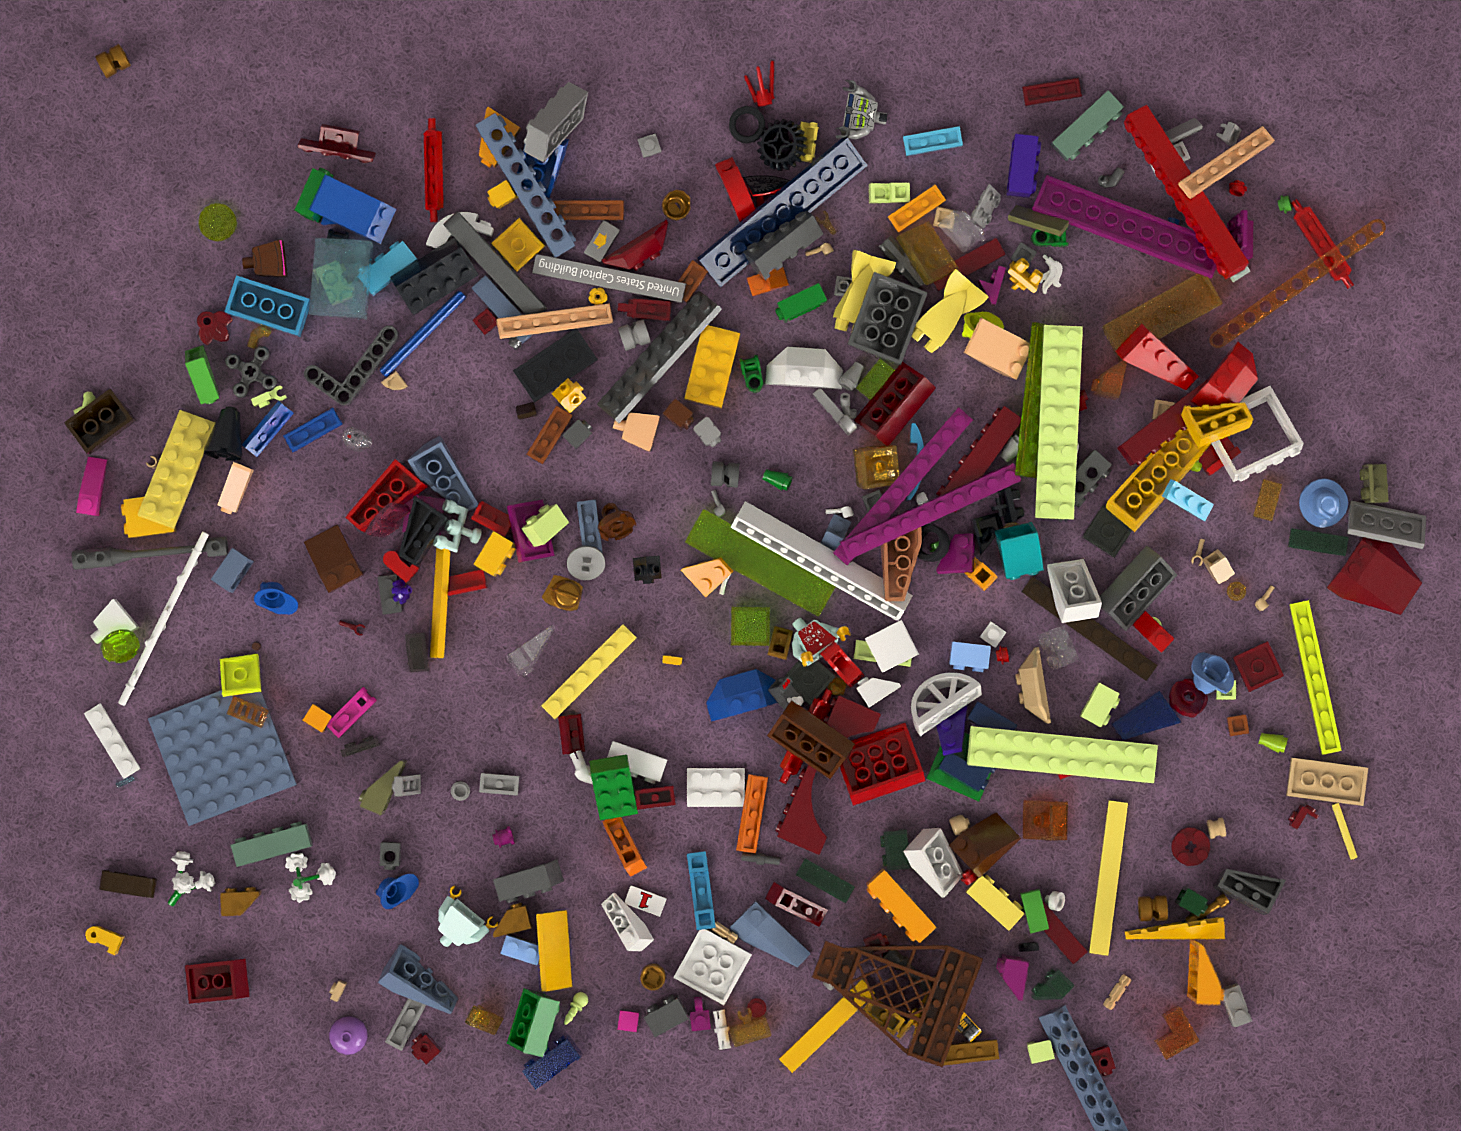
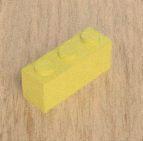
M987 874L984 877H978L965 890L966 893L1010 931L1024 915L1021 911L1023 907L1016 900L1012 903L1007 898L1009 894L1001 887L999 889L993 886L995 881Z

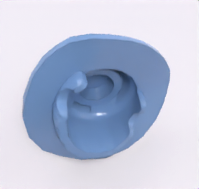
M1327 478L1317 479L1310 482L1300 494V511L1310 524L1320 528L1329 527L1340 521L1346 513L1348 498L1343 488L1335 481Z
M1205 652L1198 653L1194 657L1191 669L1194 674L1193 681L1198 690L1205 694H1209L1214 690L1226 694L1232 689L1234 685L1233 673L1222 657Z

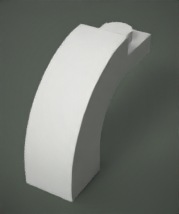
M459 212L477 232L492 237L494 229L490 227L491 223L480 220V223H478V214ZM453 214L446 216L434 226L426 243L428 247L436 249L451 239L453 235L443 224Z

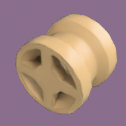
M1218 818L1216 821L1207 820L1210 839H1214L1219 835L1221 837L1226 836L1223 818Z

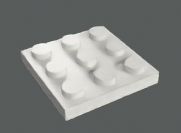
M707 929L699 930L673 978L725 1005L752 954Z

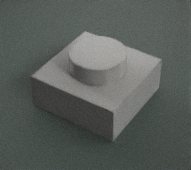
M656 133L637 139L643 158L662 152Z

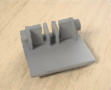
M988 184L986 190H983L980 200H978V205L975 206L976 209L973 210L970 216V222L975 225L978 224L982 229L990 223L991 214L994 208L999 206L1001 195L990 184Z

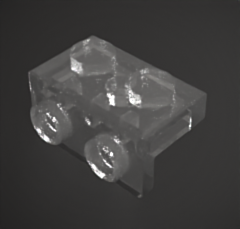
M1065 624L1037 636L1051 670H1056L1079 660Z

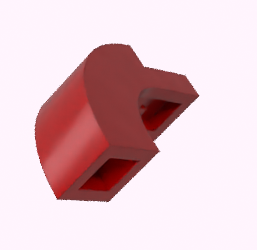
M733 157L715 164V167L728 193L738 220L741 222L756 209Z
M835 641L820 653L850 688L865 676Z

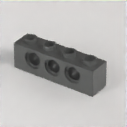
M1093 450L1076 469V482H1080L1084 486L1081 493L1075 491V506L1078 508L1085 502L1084 496L1088 491L1092 493L1099 486L1096 482L1101 477L1105 479L1112 471L1109 469L1112 464L1096 450ZM1088 468L1096 470L1095 478L1092 479L1087 476L1086 471ZM1056 519V520H1057L1059 523H1061L1063 520H1064L1065 522H1067L1069 519Z

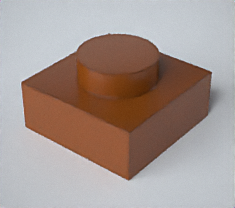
M1246 714L1226 717L1229 736L1249 734Z

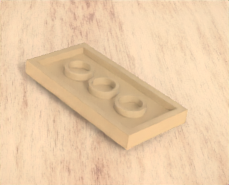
M1291 758L1286 796L1363 806L1368 768Z

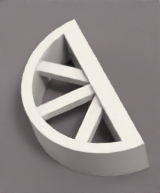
M960 673L938 674L923 682L914 693L911 702L912 718L917 733L920 736L981 696V684L970 676ZM950 687L949 698L946 699L939 689ZM957 687L962 688L961 690L956 692ZM932 693L941 703L923 702V700ZM919 709L930 710L921 717H918Z

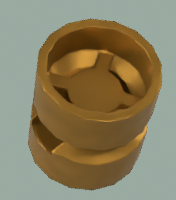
M120 44L109 48L108 53L104 51L95 56L106 78L116 74L118 69L122 71L131 66Z
M1166 895L1155 896L1153 899L1150 896L1138 897L1140 922L1151 921L1152 918H1155L1156 921L1168 919Z
M648 964L641 972V984L648 990H658L665 982V970L658 964Z

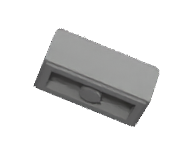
M1193 118L1165 133L1171 143L1174 144L1201 131L1203 126L1196 118Z

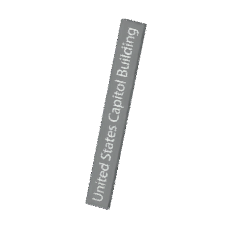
M536 254L532 271L533 274L680 303L683 302L686 287L685 283Z

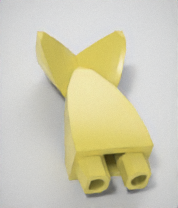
M853 250L851 265L852 282L835 309L833 315L834 318H837L835 329L847 331L849 322L855 324L873 273L876 272L888 277L893 272L896 262Z
M955 269L946 284L944 299L934 305L919 319L911 337L918 342L924 334L927 335L930 340L924 347L930 353H933L939 346L942 347L949 338L961 315L982 305L989 296Z

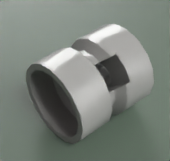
M643 319L633 322L632 326L627 324L618 327L626 351L636 348L637 344L643 346L651 343Z

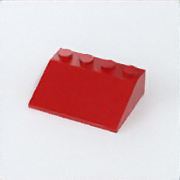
M906 723L853 740L852 742L855 745L840 766L853 806L926 781Z

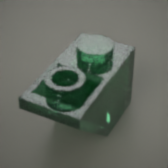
M1058 968L1055 970L1051 969L1044 976L1046 980L1042 984L1038 982L1031 989L1033 993L1030 996L1034 1000L1063 999L1075 985Z

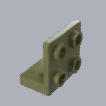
M1386 464L1362 465L1363 469L1359 471L1360 480H1363L1364 488H1361V499L1366 504L1389 502Z

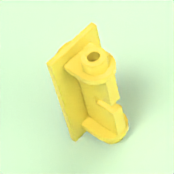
M800 122V130H804L805 134L803 136L807 138V141L803 144L808 147L803 149L806 155L800 156L804 162L812 163L813 158H815L816 144H814V141L817 139L818 123Z

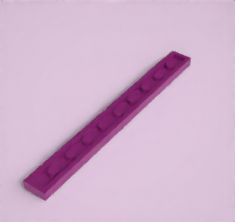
M958 407L846 538L886 521L973 419ZM841 544L833 552L847 566L854 559L848 560Z
M1010 463L840 541L846 558L850 560L1020 482L1021 479L1014 463Z

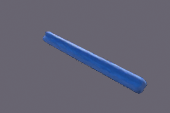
M460 290L457 291L380 368V372L387 377L466 299V296Z

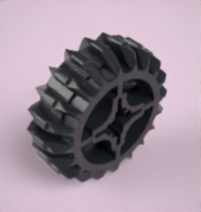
M782 119L781 122L775 120L774 124L768 123L769 129L762 128L765 133L764 135H759V138L762 140L757 142V145L761 146L757 150L761 154L759 158L764 161L766 166H770L773 170L777 168L778 171H783V169L790 170V166L796 167V161L802 162L800 156L806 155L803 149L808 148L807 145L803 144L807 141V138L803 136L805 134L804 130H800V125L786 119ZM788 131L792 134L794 143L790 142ZM771 148L775 149L776 159L772 156Z

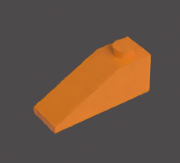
M618 817L602 821L629 876L631 877L646 869L647 866L622 818Z

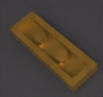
M997 1039L951 1044L943 1066L999 1059Z

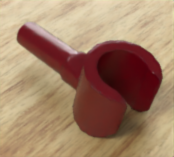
M342 620L339 621V625L354 630L359 636L363 635L357 633L356 629L358 626L365 628L364 625H354Z

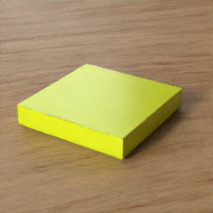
M258 654L220 659L223 697L261 692Z

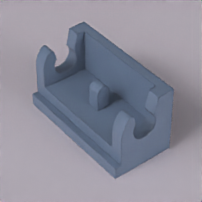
M232 548L211 580L233 593L254 561Z

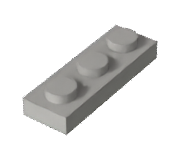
M421 775L394 777L392 790L395 792V796L421 794Z

